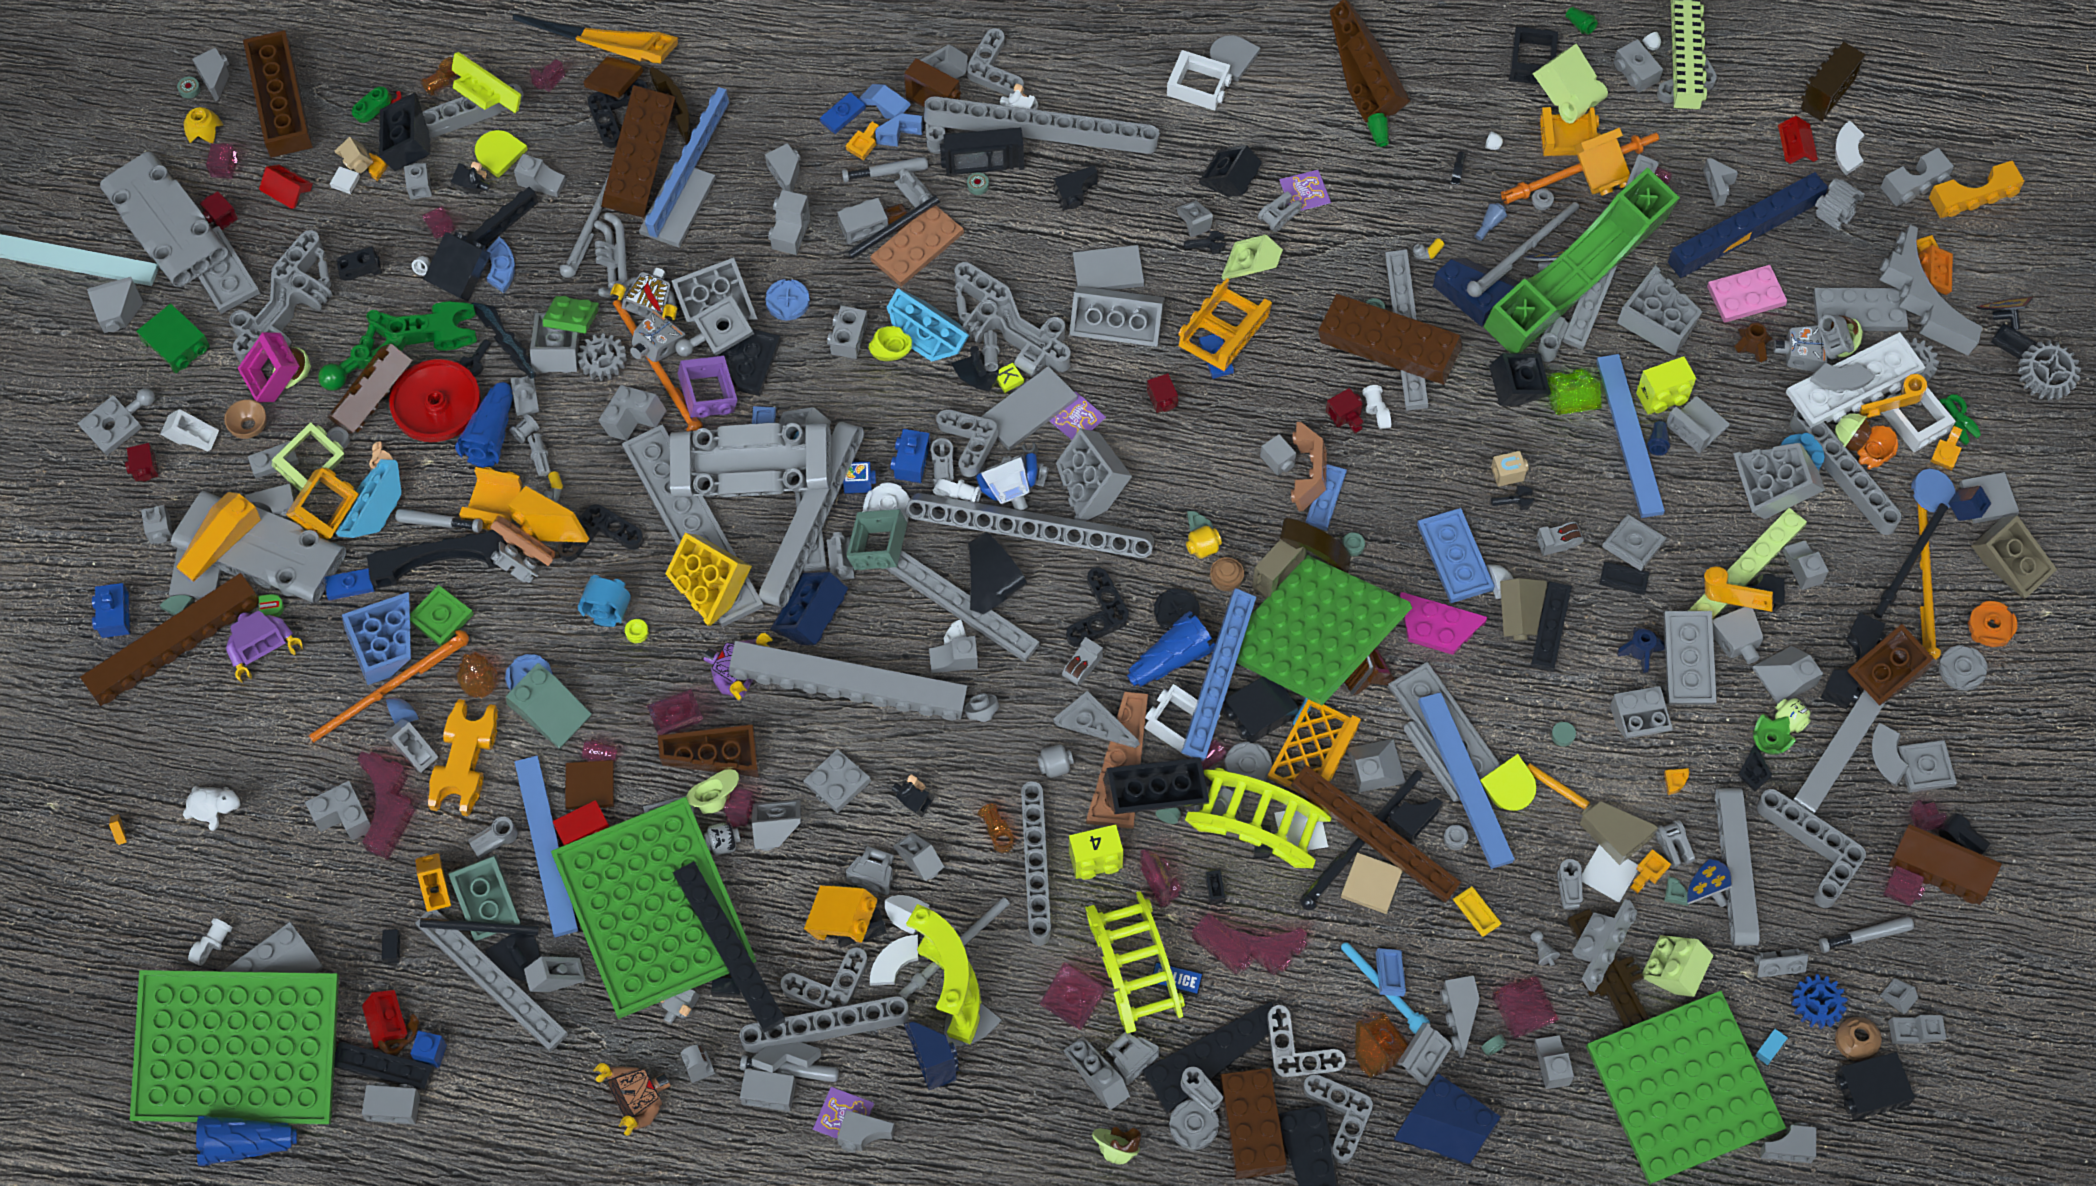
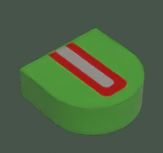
M274 594L259 596V611L265 616L279 617L283 613L284 604L279 596Z

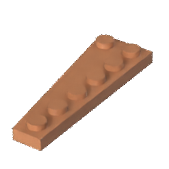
M1124 692L1117 720L1138 739L1140 745L1133 748L1110 741L1089 808L1086 824L1134 828L1135 812L1114 814L1107 801L1103 777L1107 768L1141 764L1148 694Z

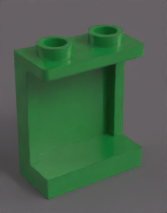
M171 303L136 331L141 342L146 347L150 346L163 358L175 374L185 369L190 362L204 354L210 347L205 335Z

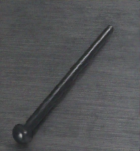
M1415 770L1376 815L1378 820L1383 823L1387 819L1392 809L1399 805L1423 777L1421 771ZM1358 837L1341 857L1337 856L1306 893L1301 896L1300 904L1305 910H1314L1317 907L1315 901L1366 842Z

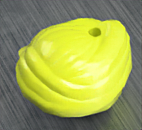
M886 326L876 331L868 348L876 359L894 361L903 358L912 349L913 340L901 328Z

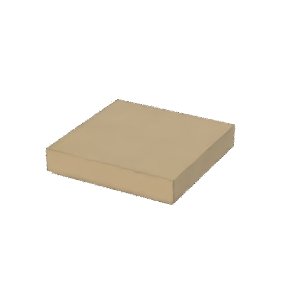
M1357 853L1341 898L1387 914L1403 870Z

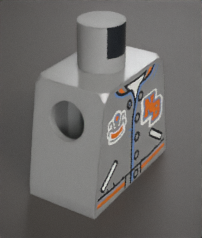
M653 309L634 331L631 342L633 346L630 350L631 354L636 359H640L645 355L651 361L657 362L676 352V343L685 338V333Z
M1818 325L1791 328L1788 331L1786 340H1774L1773 352L1786 354V365L1788 367L1816 372L1827 363V355Z

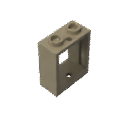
M1280 539L1254 567L1252 588L1266 599L1268 596L1271 597V594L1277 590V587L1305 560L1307 549L1304 547L1295 549Z

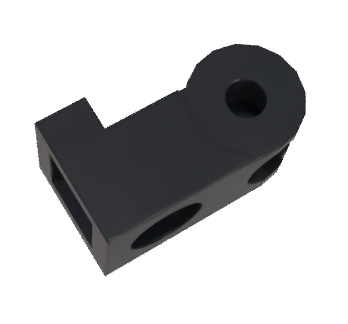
M373 246L343 255L336 261L341 280L349 281L373 273L374 276L382 274L380 259Z

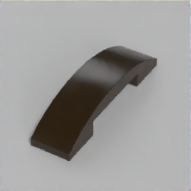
M651 67L649 68L650 77L657 92L675 96L674 106L679 115L675 116L677 129L684 142L688 144L691 139V123L685 99L677 85L666 74Z
M1284 518L1280 536L1282 541L1295 549L1304 547L1328 562L1330 566L1348 573L1351 556L1337 539L1310 524L1291 518Z

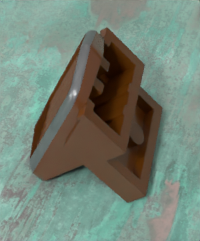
M1376 647L1344 681V685L1351 695H1358L1371 684L1388 686V683L1395 679Z

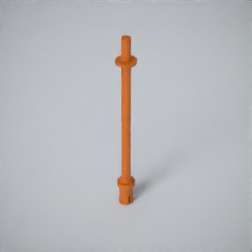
M1656 132L1643 138L1633 135L1630 143L1620 146L1622 154L1624 155L1634 150L1636 153L1641 154L1643 147L1658 141L1659 136ZM1578 163L1529 184L1520 182L1516 187L1501 192L1502 201L1506 199L1503 203L1508 205L1521 198L1527 199L1530 193L1537 189L1582 172L1581 164Z

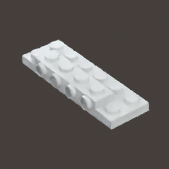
M1900 332L1833 365V367L1845 368L1858 362L1874 374V380L1860 389L1854 391H1831L1811 382V377L1787 388L1786 394L1810 428L1824 421L1828 423L1834 420L1837 423L1850 411L1858 413L1861 405H1865L1870 401H1880L1884 398V394L1888 392L1892 395L1899 392L1909 375L1920 374L1924 371L1926 367Z

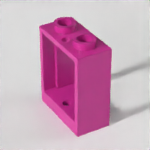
M262 332L239 365L238 370L256 402H275L300 366L281 333ZM269 358L276 370L267 381L261 368Z

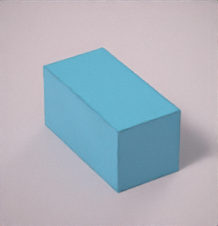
M1774 1029L1755 1057L1769 1065L1788 1037Z

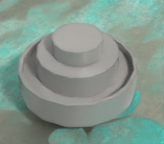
M982 693L973 696L965 705L964 710L969 719L986 722L993 718V715L999 708V702L995 695Z

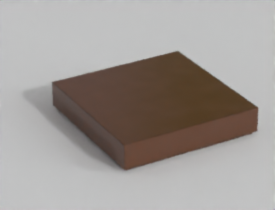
M607 56L583 81L584 87L620 98L643 73L642 66Z
M613 760L566 763V810H576L595 800L600 808L614 807Z

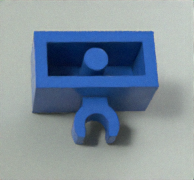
M908 429L902 430L901 437L896 439L895 450H898L897 456H893L891 461V470H894L895 479L922 483L930 448V433Z
M119 583L96 586L95 595L92 596V605L95 609V616L92 617L94 630H97L102 638L129 635V592L125 585Z

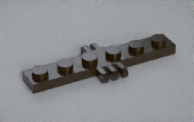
M1590 909L1567 919V923L1577 941L1593 915ZM1633 956L1619 962L1614 957L1613 962L1609 964L1604 974L1603 981L1598 985L1595 992H1587L1589 997L1597 994L1601 998L1607 996L1624 1029L1649 1020L1631 986L1644 979L1642 973L1632 976L1633 973L1640 970L1638 965L1629 968L1627 966L1635 962Z

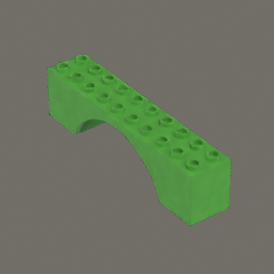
M1647 167L1617 194L1595 222L1565 252L1535 276L1529 279L1524 278L1494 305L1483 327L1507 351L1520 354L1668 219L1680 197Z

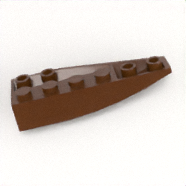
M1341 0L1329 12L1347 89L1364 122L1367 123L1368 117L1376 113H1383L1385 117L1395 115L1410 102V99L1388 58L1349 0Z

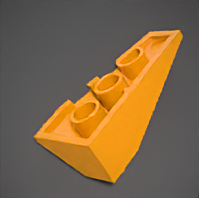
M226 493L209 510L178 563L177 569L193 582L198 579L261 521L256 507L239 493Z

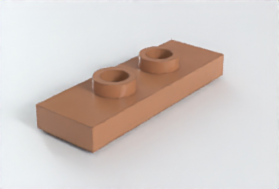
M500 515L496 517L490 527L502 535L507 543L517 545L523 549L524 554L531 558H537L547 566L550 565L556 555L555 551Z

